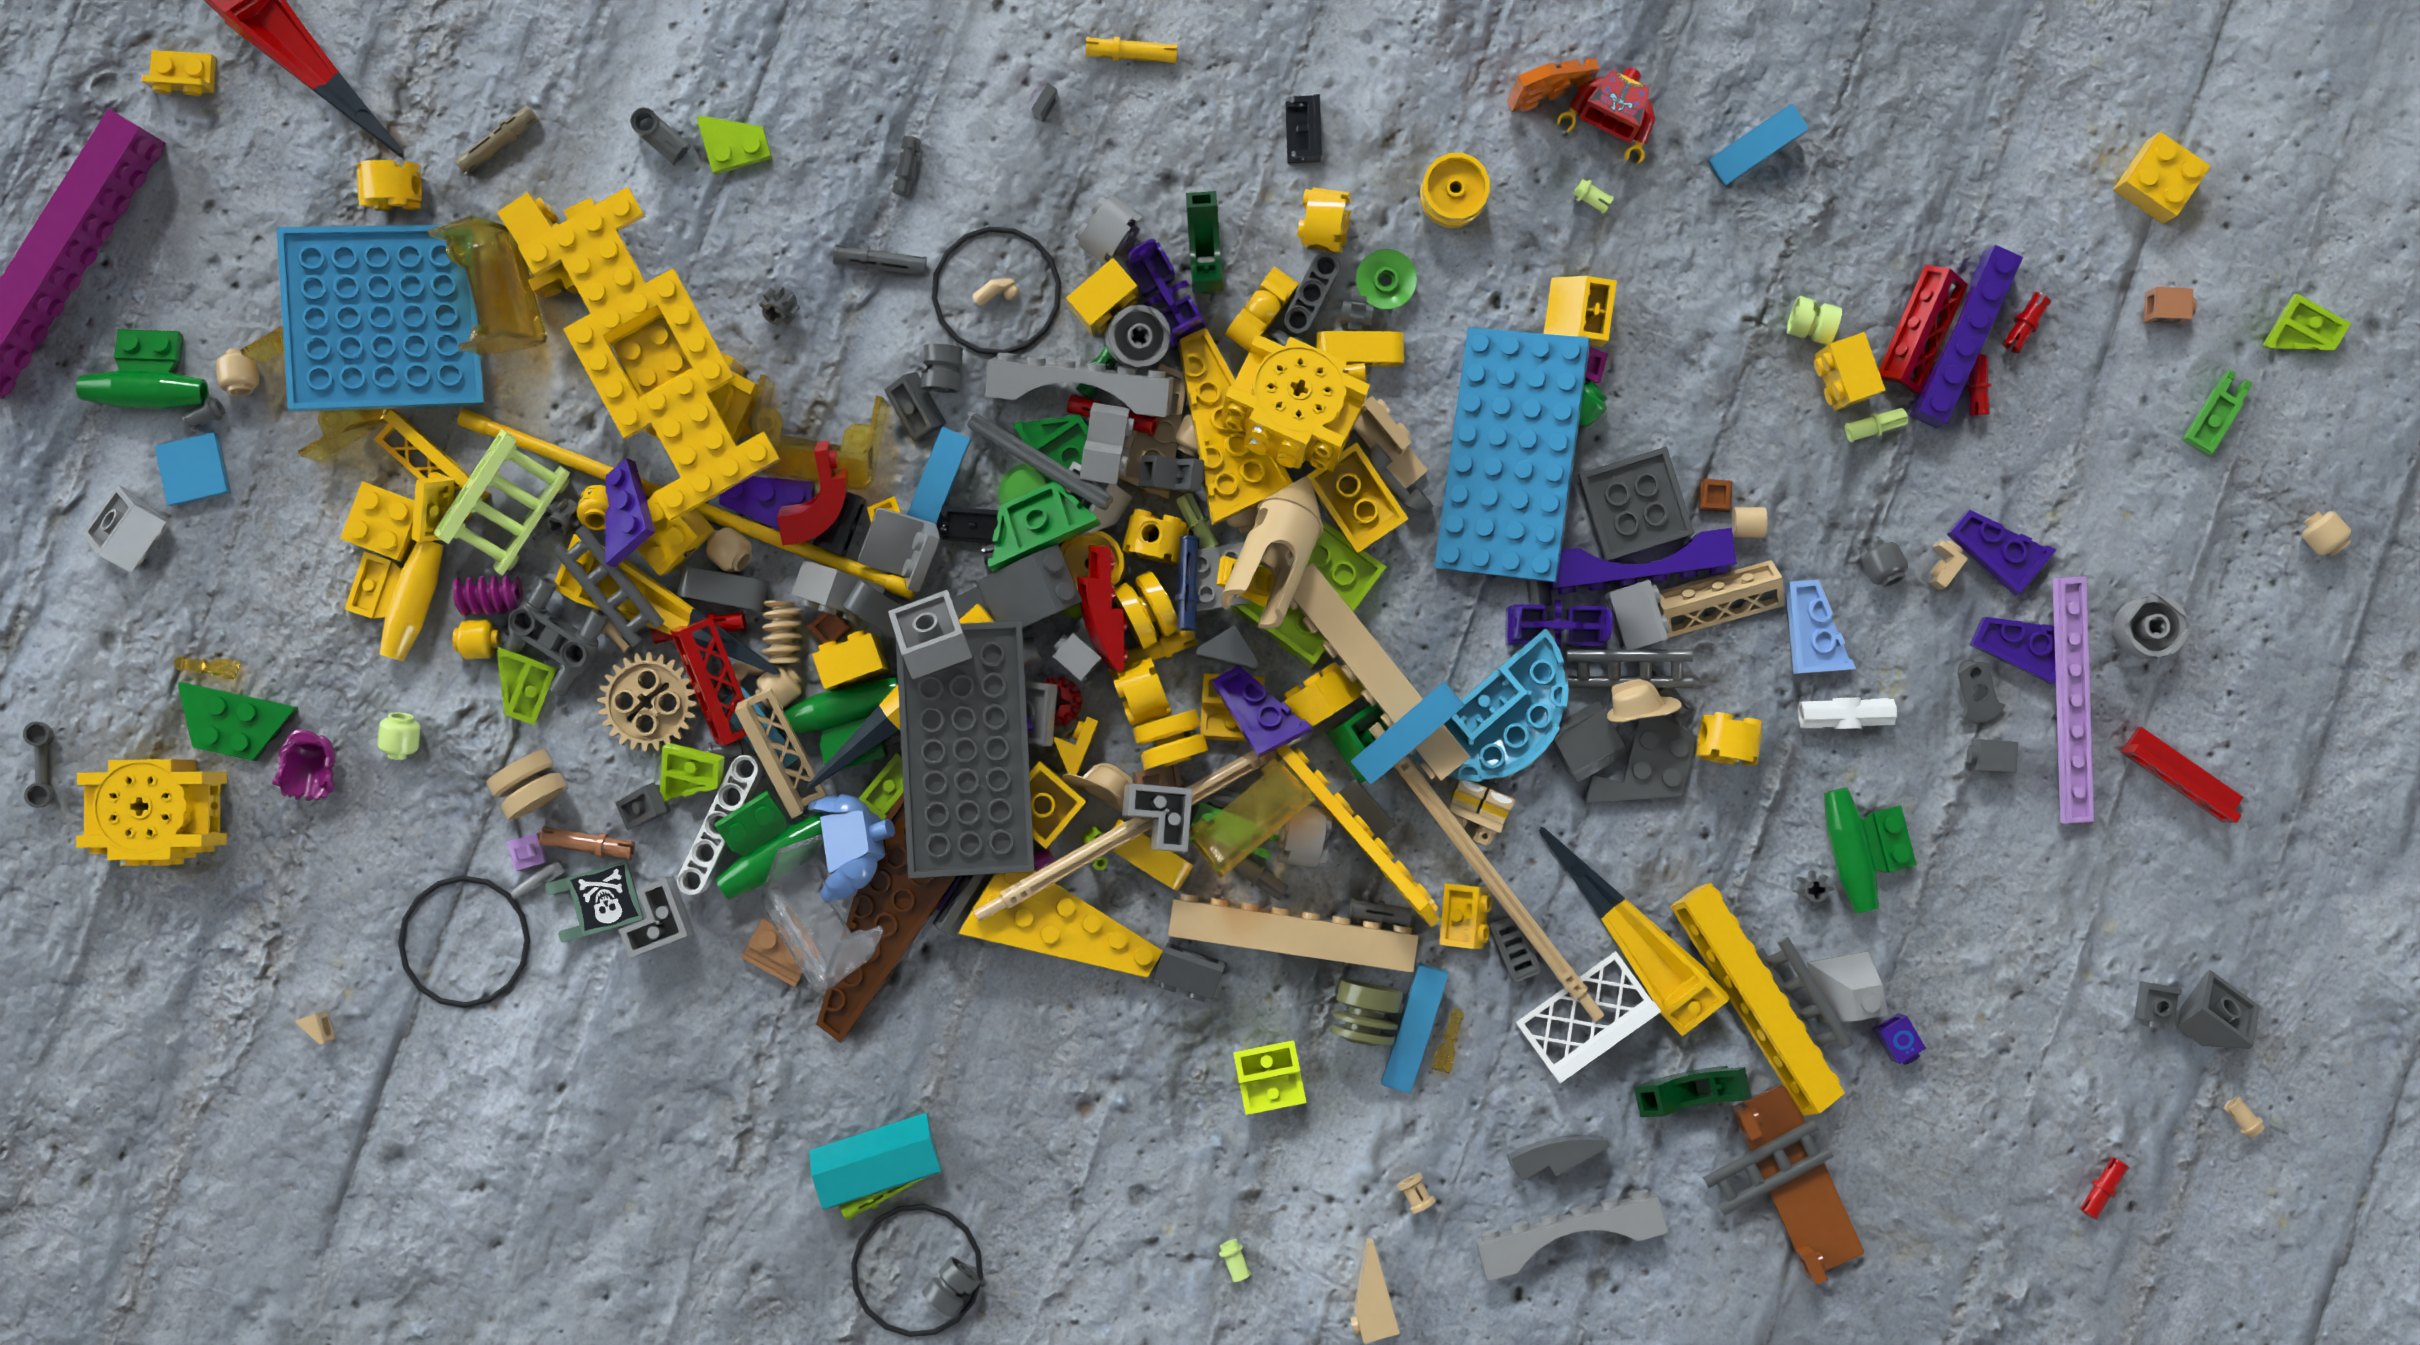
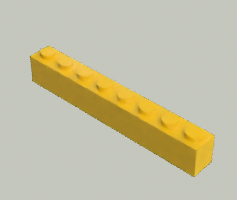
M1712 883L1695 887L1670 906L1721 988L1730 996L1729 1000L1802 1115L1806 1116L1823 1112L1845 1094L1840 1085L1839 1078L1828 1067L1823 1059L1822 1051L1814 1045L1806 1032L1804 1023L1797 1018L1790 1007L1788 998L1779 990L1774 982L1771 971L1764 966L1756 953L1755 946L1744 935L1738 919L1730 913L1723 902L1720 891Z

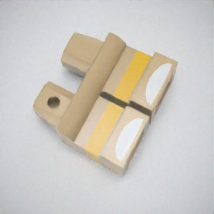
M1457 780L1447 808L1463 829L1467 821L1477 824L1478 826L1472 840L1488 847L1496 832L1501 833L1505 819L1516 799L1492 789H1487V787L1472 781Z

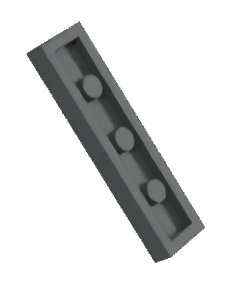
M993 874L963 875L933 921V924L945 934H950L960 941L963 935H959L958 932Z

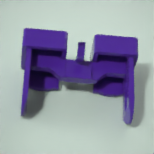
M1155 239L1147 240L1132 249L1128 254L1129 259L1126 260L1125 264L1142 296L1146 297L1157 290L1160 292V294L1150 298L1142 305L1150 307L1164 299L1168 307L1159 312L1163 314L1169 324V343L1173 349L1178 348L1179 339L1205 328V321L1190 295L1177 302H1174L1172 294L1181 288L1189 286L1187 280H1184L1169 289L1166 285L1175 280L1174 268L1160 243H1157Z
M1554 600L1555 621H1546L1545 605L1514 604L1506 608L1505 643L1507 645H1526L1545 628L1554 630L1555 642L1559 649L1561 648V630H1566L1567 646L1603 647L1611 639L1612 611L1607 609V606H1574L1568 608L1566 621H1561V600Z

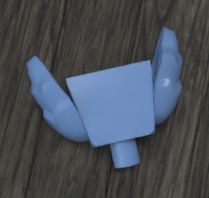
M847 794L839 796L826 795L811 801L807 810L815 813L821 812L826 815L820 817L828 873L832 875L825 881L820 897L826 903H831L850 897L872 880L877 870V861L884 858L886 854L883 840L895 835V827L889 819L880 821L879 816L870 813L867 805L856 797Z

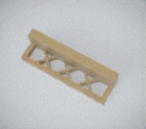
M1770 560L1659 591L1661 603H1657L1662 615L1667 617L1670 627L1667 637L1670 638L1783 607V578L1773 561ZM1775 591V598L1764 601L1759 599L1764 592ZM1742 598L1746 600L1741 607L1730 608L1735 600ZM1712 606L1717 608L1710 616H1700L1705 608ZM1687 616L1681 624L1671 625L1672 617Z
M772 688L738 702L735 713L791 819L803 814L804 806L809 805L815 799L826 796L827 793L822 783L815 787L817 792L801 798L796 788L799 779L810 782L817 774ZM768 698L773 707L771 718L758 715L753 705ZM775 714L777 715L779 721L774 720ZM762 722L768 724L767 729L764 728ZM771 726L785 730L787 734L785 745L771 741L768 735ZM789 741L792 743L794 748L788 747ZM776 749L782 751L781 756H779ZM785 752L799 757L801 761L799 771L785 767L782 762ZM803 768H805L807 774L802 773ZM790 776L796 777L795 782L792 781Z

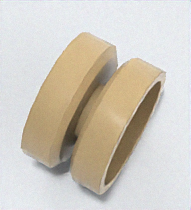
M547 749L536 751L511 763L486 781V786L493 797L502 798L508 796L500 806L507 821H513L535 811L568 789L569 786L561 773L547 774L555 763Z

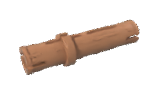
M543 826L541 830L544 833L540 832L539 845L595 854L597 858L608 856L631 861L635 851L634 841L609 838L608 834L600 833L597 836Z

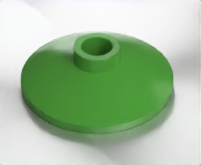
M1380 249L1370 253L1362 260L1356 273V286L1359 294L1367 296V304L1374 305V308L1381 310H1392L1404 305L1412 297L1417 284V274L1411 260L1403 253L1393 249ZM1388 277L1391 280V285L1388 287L1382 286L1380 279Z

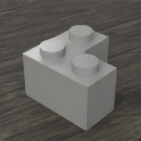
M1093 403L1090 411L1087 440L1083 449L1079 479L1117 485L1119 475H1125L1130 455V448H1125L1126 437H1132L1134 419L1129 418L1130 408Z
M803 560L791 595L802 598L801 605L835 616L837 611L844 612L843 619L860 624L861 617L842 606L858 580L860 579L882 594L885 587L833 568Z
M1082 617L1075 626L1078 629L1077 633H1072L1070 637L1063 635L1053 647L1056 653L1052 657L1081 682L1085 683L1103 661L1090 640Z
M1126 784L1122 816L1153 819L1151 850L1188 852L1193 789Z
M674 876L638 888L637 892L647 919L618 929L629 959L695 934Z

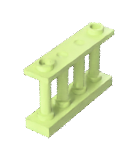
M503 429L500 430L434 530L435 535L448 544L452 538H460L496 559L497 561L493 568L502 576L506 570L511 571L519 559L517 553L556 494H561L570 481L567 478L570 472L561 465L558 466L554 473L516 450L517 446L514 444L517 439ZM504 460L506 462L511 460L547 483L538 498L500 476V472L497 470ZM487 486L489 488L494 486L530 508L521 524L482 501L483 498L480 496ZM470 512H477L514 534L504 550L465 527L464 520Z

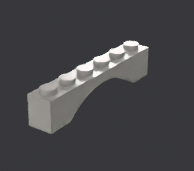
M998 353L997 357L989 359L987 363L985 397L1016 400L1043 385L1058 382H1078L1098 387L1113 394L1123 401L1135 414L1167 417L1171 414L1174 377L1166 376V371L1149 369L1148 374L1136 373V368L1129 366H1118L1116 371L1107 370L1106 364L1088 363L1087 367L1076 366V361L1058 359L1057 364L1046 363V358L1039 356H1027V361L1017 360L1016 354Z
M1647 1189L1638 1190L1630 1194L1631 1198L1620 1201L1618 1197L1608 1198L1600 1202L1601 1206L1590 1209L1588 1205L1578 1206L1570 1210L1571 1214L1560 1217L1558 1213L1542 1216L1540 1218L1541 1222L1529 1224L1528 1221H1522L1512 1224L1511 1230L1499 1232V1229H1492L1482 1232L1481 1238L1475 1239L1484 1276L1487 1281L1518 1274L1527 1260L1540 1248L1557 1238L1575 1232L1588 1230L1609 1231L1625 1235L1636 1241L1668 1234L1659 1197L1654 1192L1649 1193Z

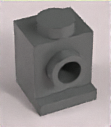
M2140 981L2134 1017L2145 1020L2144 1026L2164 1029L2165 1023L2174 1025L2178 996L2181 995L2182 989ZM2161 1002V1007H2160V1012H2159L2158 1009H2157V1006H2158V1004Z

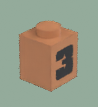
M2155 287L2145 292L2144 323L2180 325L2191 320L2197 307L2196 299L2193 298L2194 289Z

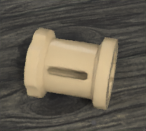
M1421 1173L1414 1174L1397 1185L1399 1191H1403L1411 1205L1410 1211L1412 1214L1421 1212L1436 1202L1434 1196H1430L1422 1182L1423 1176Z

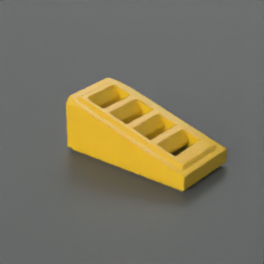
M1227 556L1220 557L1217 586L1225 588L1237 559ZM1258 566L1247 590L1243 594L1237 595L1265 608L1274 584L1273 574L1269 569Z

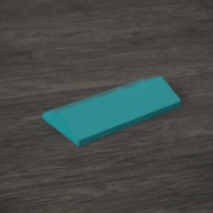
M927 1113L809 1150L811 1177L823 1210L942 1172Z

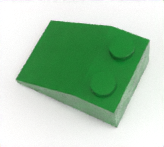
M1367 704L1326 732L1360 784L1367 780L1351 763V760L1376 740L1369 731L1370 727L1379 722L1385 731L1389 729L1380 718L1384 713L1377 704L1373 707Z

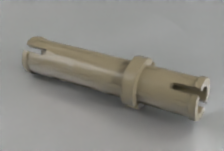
M527 104L524 105L506 121L502 119L498 122L499 126L456 158L454 160L455 163L467 176L470 175L471 172L511 141L516 142L519 139L518 136L538 122L539 118Z

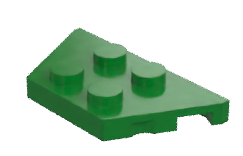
M1080 414L1063 418L1016 422L1013 424L1026 444L1068 469L1073 461L1081 465L1088 426Z
M1053 481L999 506L998 525L994 530L992 540L995 543L993 557L988 559V567L993 572H996L1034 553L1100 526L1101 522L1093 512L1091 513L1065 488L1056 481Z
M186 682L178 683L192 748L257 761L266 750L267 744L278 736L282 731L280 728L298 710L296 706Z

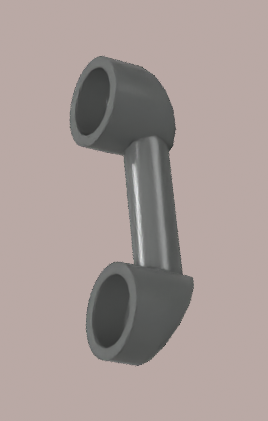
M1377 443L1369 449L1371 464L1385 485L1403 505L1420 512H1427L1434 506L1419 488H1416L1410 494L1386 467L1393 461Z
M35 721L27 724L23 730L24 740L29 745L34 746L35 783L26 788L24 799L29 806L41 808L49 805L55 796V790L49 784L48 745L52 743L54 733L48 724Z

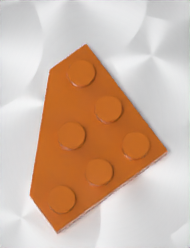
M1596 58L1585 60V65H1580L1579 60L1564 61L1560 64L1561 68H1556L1555 63H1547L1518 75L1507 100L1511 111L1521 109L1522 112L1536 107L1538 101L1548 97L1549 100L1557 99L1566 94V89L1577 86L1580 89L1584 83L1593 80L1599 72L1600 68Z

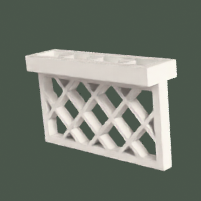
M1616 951L1580 976L1582 982L1598 983L1595 1003L1598 1006L1616 1009L1615 1019L1609 1026L1596 1024L1593 1019L1592 1023L1574 1020L1576 1002L1579 1001L1565 996L1569 993L1565 988L1516 1022L1559 1084L1661 1012ZM1612 961H1615L1622 971L1620 983L1602 980L1604 967ZM1599 971L1598 979L1590 978ZM1625 976L1632 985L1624 984ZM1601 984L1619 987L1617 1005L1599 1002ZM1623 988L1636 990L1643 999V1002L1634 1008L1620 1006ZM1557 1000L1573 1001L1570 1019L1552 1016L1553 1005ZM1549 1007L1548 1015L1539 1014ZM1620 1010L1628 1011L1626 1014L1619 1018ZM1534 1017L1548 1019L1545 1037L1532 1035L1525 1023ZM1551 1020L1569 1023L1567 1041L1548 1038ZM1573 1023L1591 1026L1589 1040L1584 1044L1570 1041ZM1595 1027L1603 1029L1594 1036ZM1536 1039L1544 1040L1543 1049L1536 1041ZM1548 1041L1566 1044L1564 1058L1555 1064L1546 1055ZM1570 1045L1578 1046L1577 1049L1569 1053Z

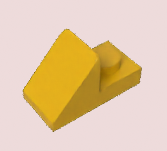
M1087 717L1085 722H1078L1073 738L1078 739L1076 745L1053 736L1068 774H1079L1100 723L1099 721Z

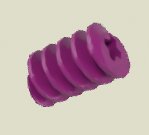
M504 575L502 584H499L497 576H492L490 585H487L485 577L480 576L478 585L474 584L472 577H467L466 584L463 586L461 579L456 577L453 583L454 604L463 616H468L471 612L474 615H481L483 612L493 615L496 611L499 614H505L508 610L512 613V611L518 609L523 601L522 583L519 576L516 577L515 583L512 584L510 577Z

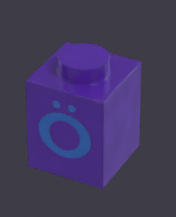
M1898 1013L1872 1028L1890 1060L1898 1064L1903 1063L1906 1065L1914 1062L1920 1057L1919 1053L1926 1049L1906 1015Z

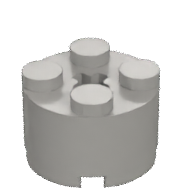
M1115 196L1107 199L1101 197L1092 209L1094 216L1088 224L1083 223L1075 234V238L1079 240V247L1104 265L1114 258L1116 254L1122 257L1126 253L1141 229L1136 225L1137 222L1144 223L1145 219Z
M1132 305L1113 315L1105 331L1106 346L1111 356L1124 366L1135 368L1150 366L1158 362L1166 354L1170 342V327L1166 318L1157 309L1146 305ZM1133 329L1134 331H1143L1144 335L1141 337L1142 344L1132 341L1131 338L1134 336Z
M2148 596L2127 602L2120 608L2114 619L2111 633L2119 647L2132 657L2139 659L2164 657L2175 653L2185 643L2188 636L2185 620L2187 616L2181 605L2169 597Z
M1288 801L1285 807L1291 808L1289 815L1283 814L1279 829L1277 848L1283 849V856H1277L1278 863L1316 868L1318 863L1325 864L1328 853V846L1324 845L1325 833L1331 832L1333 816L1327 814L1325 807Z

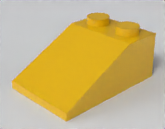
M1357 442L1341 452L1333 472L1327 469H1316L1305 476L1312 481L1317 501L1356 553H1359L1408 520V517Z

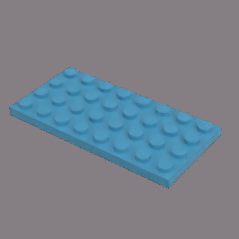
M1468 327L1434 565L1435 569L1557 583L1591 341L1589 337Z

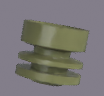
M1340 979L1336 1000L1349 1005L1348 1011H1334L1333 1017L1346 1021V1024L1333 1023L1331 1024L1330 1032L1343 1037L1347 1041L1362 1045H1394L1395 1036L1382 1032V1029L1397 1030V1024L1385 1019V1013H1400L1404 993L1376 984Z

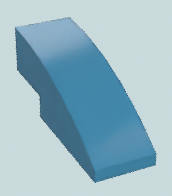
M1792 103L1736 140L1708 162L1723 185L1726 186L1804 135L1809 127Z

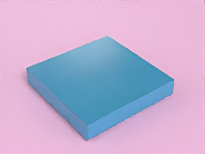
M208 433L154 446L168 506H176L231 493L218 433Z

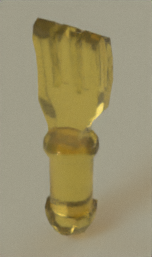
M180 656L175 658L173 666L179 671H195L201 674L210 673L214 677L235 680L241 663L230 659H216L208 662L206 659L196 660Z
M1459 1008L1453 1009L1449 1015L1450 1019L1447 1030L1443 1035L1445 1041L1438 1046L1432 1069L1444 1071L1448 1074L1451 1072L1455 1057L1454 1042L1458 1041L1457 1036L1461 1022L1464 1020V1013Z

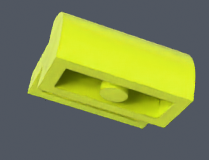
M1294 1040L1233 1052L1246 1116L1307 1103Z

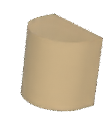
M1765 507L1732 508L1733 538H1764L1766 536L1767 511Z

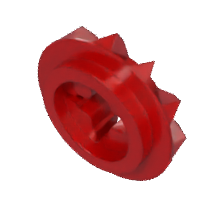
M1051 677L1043 681L1042 683L1056 684L1057 692L1058 688H1061V698L1071 702L1070 705L1059 706V710H1057L1054 725H1065L1073 721L1082 707V696L1079 688L1071 680L1064 677Z

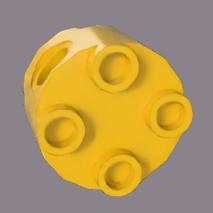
M368 160L357 163L359 206L373 207L375 211H392V206H402L403 210H421V165L403 161L404 167H402L401 164L395 163V160Z
M1315 187L1312 190L1305 189L1303 208H1306L1305 220L1300 219L1297 237L1301 238V244L1304 245V248L1337 253L1343 252V247L1341 246H1345L1351 215L1350 210H1345L1346 203L1351 204L1350 192Z
M1134 509L1133 515H1130L1122 552L1132 556L1134 552L1137 553L1139 558L1180 565V537L1188 536V523L1182 522L1180 518L1164 515L1163 520H1160L1159 517L1153 516L1149 511ZM1159 533L1158 539L1153 542L1155 535Z
M1151 656L1125 665L1124 671H1116L1111 674L1119 697L1126 696L1127 700L1122 701L1131 726L1135 724L1140 726L1172 713Z
M1715 712L1714 715H1703L1700 720L1695 756L1703 760L1734 765L1739 760H1743L1742 766L1758 765L1763 731L1761 727L1762 720L1754 718H1743V721L1733 720L1732 714Z

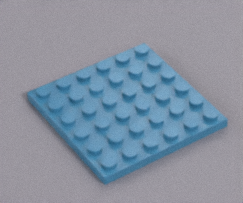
M471 224L276 227L289 412L484 405Z

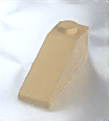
M1372 1237L1366 1239L1354 1302L1356 1317L1350 1318L1355 1337L1362 1335L1364 1344L1400 1334Z

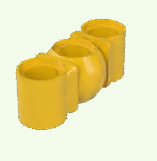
M1274 266L1260 284L1259 289L1255 291L1245 307L1230 324L1225 336L1250 352L1251 343L1255 335L1263 336L1266 329L1271 326L1280 311L1292 298L1300 283Z

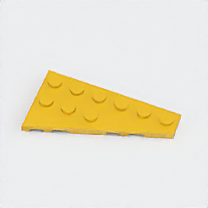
M1203 328L1179 339L1178 349L1199 460H1204V486L1211 523L1214 526L1258 505L1262 500L1291 485L1293 481L1285 467L1278 463L1275 458L1266 454H1256L1248 446L1244 445L1245 432L1233 431L1225 423L1221 422L1225 395L1230 385L1233 386L1235 378L1207 328Z
M1035 870L1031 872L993 874L958 932L959 935L1000 943L1144 978L1149 976L1163 950L1056 883L1010 909L1005 907L980 922L977 920L973 912L974 910L999 897V893L1036 873Z

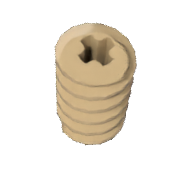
M764 601V605L772 608V611L763 613V617L772 621V623L763 625L762 629L771 633V635L763 637L762 642L771 646L761 650V654L769 657L770 660L767 661L771 664H795L801 661L800 658L792 655V652L801 650V646L793 643V640L802 637V634L793 631L794 627L802 625V621L795 619L794 615L803 613V609L794 606L795 602Z

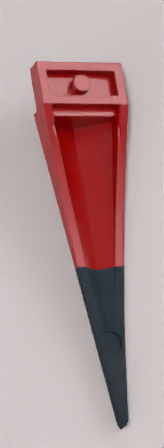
M204 0L225 20L226 25L399 157L404 158L403 149L339 73L286 0Z

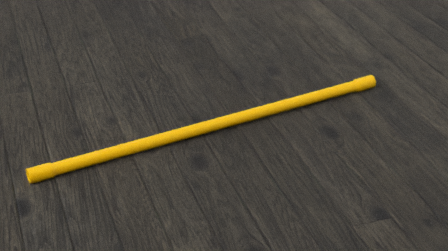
M463 408L459 413L457 419L458 426L494 438L503 429L517 439L514 444L517 447L606 481V475L614 469V467L494 422L490 418ZM640 478L646 497L650 498L654 494L653 492L663 487ZM707 503L696 507L708 521L724 527L734 528L739 533L827 567L885 587L886 591L911 601L915 597L916 591L907 589L905 578L860 564L857 561L808 542L783 546L780 532Z

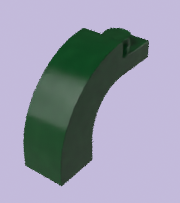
M1216 191L1186 193L1192 292L1211 294L1215 291H1223Z
M1728 1066L1697 1069L1661 1077L1634 1087L1640 1117L1667 1116L1676 1111L1697 1105L1746 1101L1752 1098L1745 1067L1728 1068Z

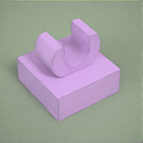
M540 833L507 841L515 871L548 862L544 847L539 845Z

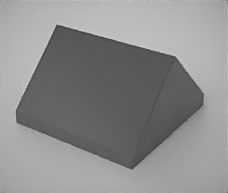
M1233 625L1198 647L1196 657L1240 666L1256 671L1258 665L1257 659L1236 625Z

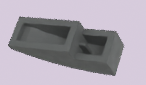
M1561 1136L1523 1146L1507 1154L1521 1180L1524 1181L1547 1167L1557 1177L1610 1147V1145L1602 1136Z

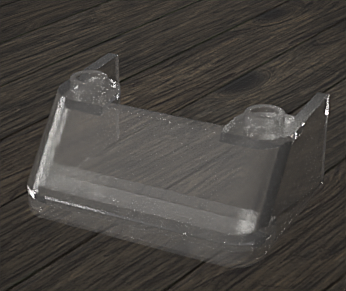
M821 834L778 849L761 893V904L766 916L811 987L818 993L832 988L872 958L884 931L881 926L867 931L859 929L851 933L832 902L826 903L820 897L821 890L828 878L825 864L817 858L823 842Z

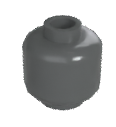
M1878 540L1867 546L1868 552L1862 558V565L1873 584H1882L1883 587H1889L1906 577L1905 572L1908 569V562L1897 543H1884L1883 540Z

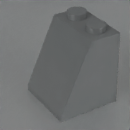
M1058 544L1025 557L975 581L992 619L995 622L1022 620V629L1083 602Z

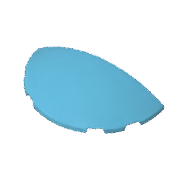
M1546 628L1463 697L1461 701L1465 706L1444 723L1446 728L1470 756L1468 760L1448 776L1463 781H1482L1506 777L1535 761L1555 738L1560 729L1559 724L1563 712L1567 708L1568 683L1566 682L1563 667L1564 659L1555 640ZM1415 752L1412 757L1422 764L1423 761Z

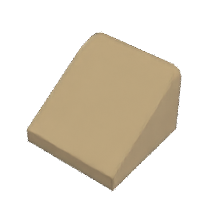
M327 1011L295 1020L296 1024L320 1045L334 1041L336 1038Z

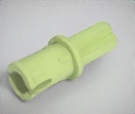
M1903 408L1879 415L1872 413L1869 418L1846 423L1845 433L1849 442L1872 435L1879 437L1882 436V432L1907 425L1908 416Z
M1187 493L1179 497L1177 504L1188 523L1187 528L1191 530L1194 536L1200 538V549L1219 546L1207 523L1209 518L1208 516L1204 517L1193 494Z

